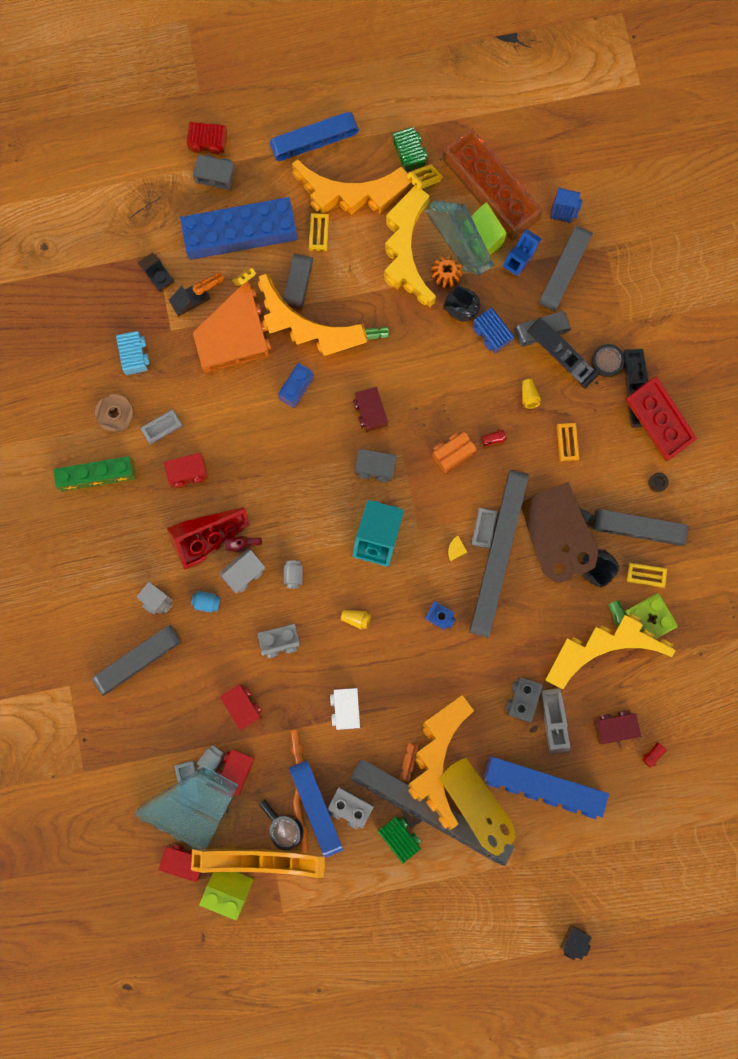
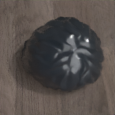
M457 285L447 296L443 309L454 319L466 322L475 317L480 310L481 304L479 297L474 291Z
M598 549L595 568L582 574V576L591 584L597 587H604L619 572L618 562L606 550ZM587 553L582 558V565L587 564L589 561Z

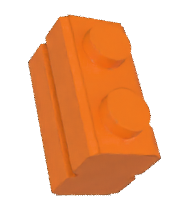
M456 432L449 437V442L446 444L441 442L433 448L432 457L444 474L476 453V447L465 432L461 434Z

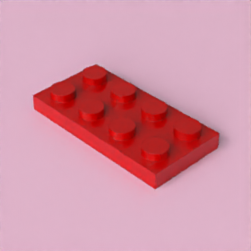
M657 376L651 378L625 398L665 461L672 459L697 439Z

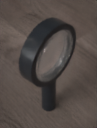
M605 344L597 348L591 361L594 370L580 385L585 389L598 375L612 377L618 374L625 362L623 352L617 346Z
M263 800L259 806L272 820L270 838L273 844L281 850H291L301 843L304 834L300 821L292 815H282L279 817L267 801Z

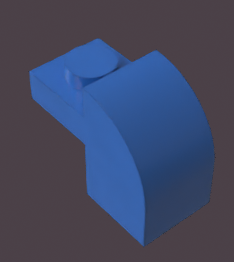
M526 229L517 245L509 253L503 267L518 276L534 256L542 238Z

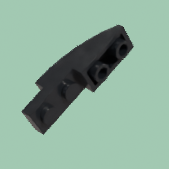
M540 317L527 330L579 383H582L594 370L583 357Z

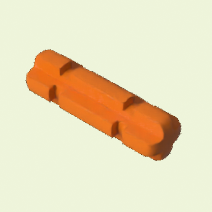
M216 272L193 285V292L196 295L204 293L216 286V284L222 283L224 275L221 272Z
M412 743L407 745L406 751L408 753L405 754L402 765L403 772L400 773L399 780L410 783L412 775L410 773L414 769L415 753L418 752V745Z

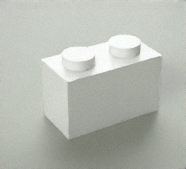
M357 688L334 690V694H330L331 706H335V714H332V726H336V730L360 728Z

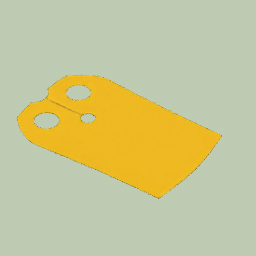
M467 758L452 764L441 775L440 781L458 806L481 845L490 853L496 856L504 852V846L506 844L511 845L516 839L511 819ZM487 818L491 819V825L487 823ZM501 824H505L508 827V836L502 833L500 829ZM489 835L495 837L497 841L496 847H492L489 844Z

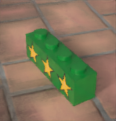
M130 456L53 469L55 487L61 492L136 479L134 461Z

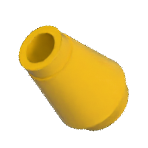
M527 379L522 381V404L527 409L538 407L541 398L533 380Z
M344 609L341 615V621H345L361 630L368 628L371 614H368L367 611Z

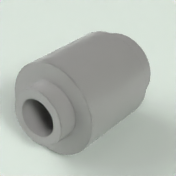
M286 561L283 572V584L287 585L288 589H298L299 585H303V566H301V561Z
M212 745L206 749L198 760L197 764L199 767L197 769L206 776L208 773L213 774L223 761L222 757L225 753Z

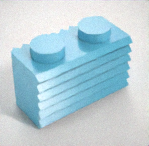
M139 331L116 335L122 370L125 375L148 371L147 365L150 364L148 353H144L143 347H146L145 337L141 336Z

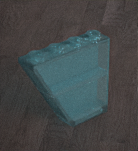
M435 200L429 204V208L425 209V212L466 272L480 275L494 266L465 204L451 201L446 202L445 200Z
M203 766L141 804L134 815L139 817L141 821L156 826L158 830L169 833L176 840L191 845L193 849H207L239 785Z

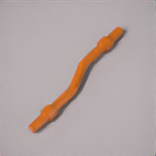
M298 730L290 731L293 746L291 747V752L294 755L295 763L298 764L303 762L302 753L304 752L302 745H300ZM296 788L293 799L294 814L302 824L304 832L300 849L301 851H308L306 837L308 831L307 826L304 825L301 798Z

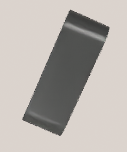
M294 254L284 294V301L289 306L303 307L313 257Z
M565 311L541 317L559 335L571 330ZM537 319L522 323L514 328L521 347L537 343L527 332Z

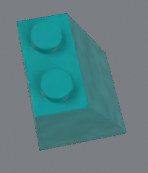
M367 500L356 535L352 557L389 567L404 510L396 506L381 504L378 501Z

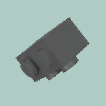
M521 677L517 681L514 680L511 687L513 696L511 700L508 699L505 710L508 711L507 715L531 723L543 685Z

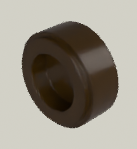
M655 473L648 480L649 488L654 492L664 491L669 484L667 476L663 473Z

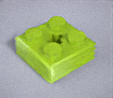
M659 593L624 611L626 616L633 614L640 618L639 622L643 624L640 632L643 633L646 630L654 634L653 639H657L678 627ZM648 614L654 617V623L647 622Z

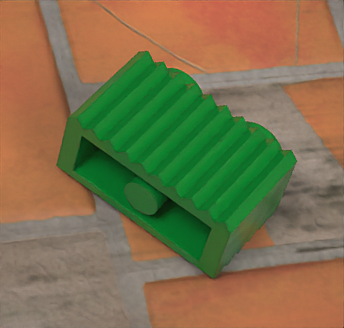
M414 127L393 133L392 141L403 169L408 172L424 167L428 155L425 147L422 148L420 144V133L418 131L415 132Z
M395 815L379 828L377 832L403 864L421 849L419 845L421 840L415 833L412 835L406 829L409 825L403 817L398 818Z

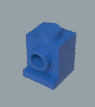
M434 601L424 620L445 631L447 627H452L456 618L453 617V611ZM439 613H443L445 615L444 620H440L438 618Z

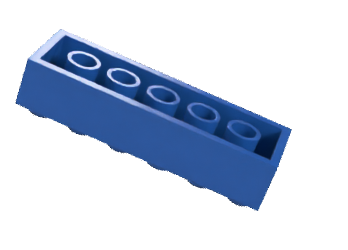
M290 197L180 217L185 249L189 260L298 240Z
M488 756L482 779L486 780L488 786L499 789L500 785H502L510 793L518 795L519 791L524 792V796L529 799L538 801V798H543V802L548 805L557 807L558 804H562V808L567 811L577 813V810H581L582 815L596 819L597 816L603 817L609 793L492 756Z

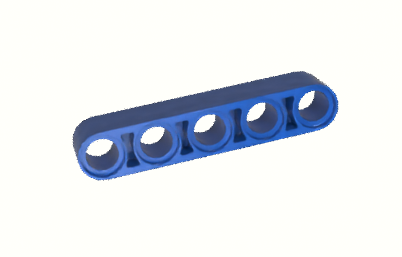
M346 112L274 137L270 140L269 144L276 161H283L352 137L359 132V128L353 113Z
M305 760L289 767L323 855L327 858L343 851L308 761Z

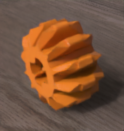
M442 256L440 261L436 260L434 262L435 266L431 268V272L433 273L432 279H437V285L443 283L442 286L445 288L446 284H449L452 288L454 283H459V278L462 277L463 272L460 271L462 265L457 264V259L451 261V256H448L447 260H445Z

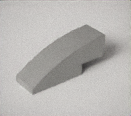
M561 688L542 690L541 698L549 754L569 752L568 724Z

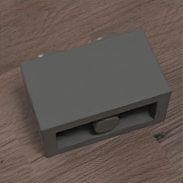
M198 155L193 177L195 183L231 191L236 169L234 162L229 159L223 158L221 160L211 155Z
M359 449L355 475L365 480H369V477L376 478L378 482L388 483V481L393 479L397 456Z

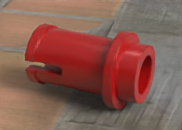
M497 429V432L481 436L484 447L499 442L502 444L507 440L504 430Z
M657 742L647 755H643L642 761L650 768L656 766L658 759L667 750Z

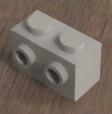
M246 549L218 575L233 592L237 593L239 591L241 593L249 586L247 583L252 579L256 580L263 574L262 570L265 569V566L251 550Z
M150 582L146 584L137 596L144 603L142 607L154 615L156 613L161 615L163 612L167 613L173 605L171 603L173 599Z
M339 787L327 810L331 811L329 815L338 820L341 817L348 820L347 824L355 829H358V827L363 829L374 805Z

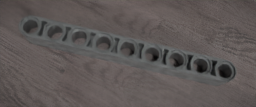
M512 469L509 471L469 633L489 638L526 490L528 473Z
M359 760L350 777L355 783L497 864L506 866L514 849L512 844H506L504 852L498 856L490 853L481 845L464 816L453 810L451 812L456 818L458 825L452 830H449L448 827L445 829L438 820L440 818L436 811L432 812L426 803L428 801L427 798L420 802L418 799L414 800L408 792L410 788L407 784L364 760ZM489 835V844L492 847H496L497 841L495 837Z

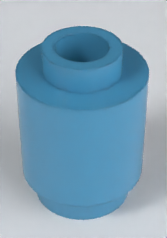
M198 590L197 594L193 593L191 605H194L195 610L213 613V611L218 612L221 597L216 596L214 593Z

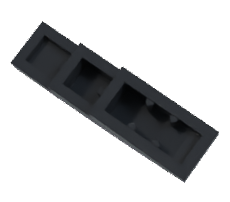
M643 349L624 350L627 396L648 381ZM628 405L631 428L643 427Z

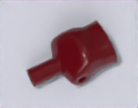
M246 536L226 537L224 541L225 549L241 553L251 545H262V538H249Z

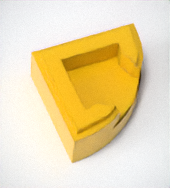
M456 536L449 545L448 558L450 562L467 553L459 536Z

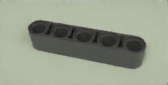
M576 225L538 303L539 305L554 312L556 311L593 232Z
M596 510L593 530L678 546L686 545L689 527L685 524L607 510Z
M169 625L102 670L91 680L101 695H106L179 645L182 640L172 625Z

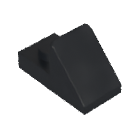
M153 252L138 262V265L159 292L174 283L173 278Z
M182 285L169 299V302L179 317L210 300L207 291L196 295L192 290L193 286L184 289Z

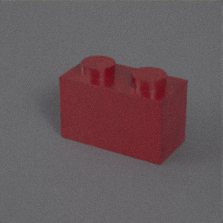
M377 386L356 392L353 404L355 410L360 412L361 417H358L361 428H365L367 433L387 427L388 421Z
M626 710L618 712L619 716L611 717V714L600 715L599 720H594L599 744L641 737L637 714Z

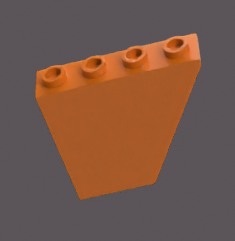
M249 281L241 285L193 332L204 373L269 356L268 350L271 349L269 339L264 338L263 332H266L263 321H260L258 316L262 314L259 303L255 304L254 298L257 295L255 287H250Z

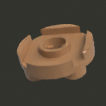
M111 394L104 399L102 398L97 403L95 417L104 430L113 433L124 432L133 421V406L124 396ZM118 409L119 415L112 418L110 412Z

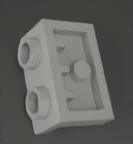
M295 624L257 633L262 656H267V659L277 657L278 652L286 651V654L296 652L297 648L301 647Z

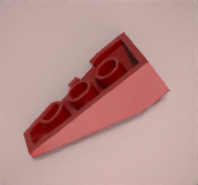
M242 507L186 520L167 528L173 548L185 570L203 562L210 552L221 547L220 544L225 541L226 537L237 535L249 525L246 510Z

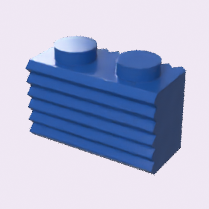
M558 187L550 219L571 223L573 218H577L582 204V199H579L581 192Z
M492 307L474 319L473 330L477 336H482L484 345L489 351L492 350L493 353H497L513 341L515 336Z
M297 363L278 393L279 400L292 408H296L302 395L308 389L307 386H310L309 383H312L311 380H314L313 372Z

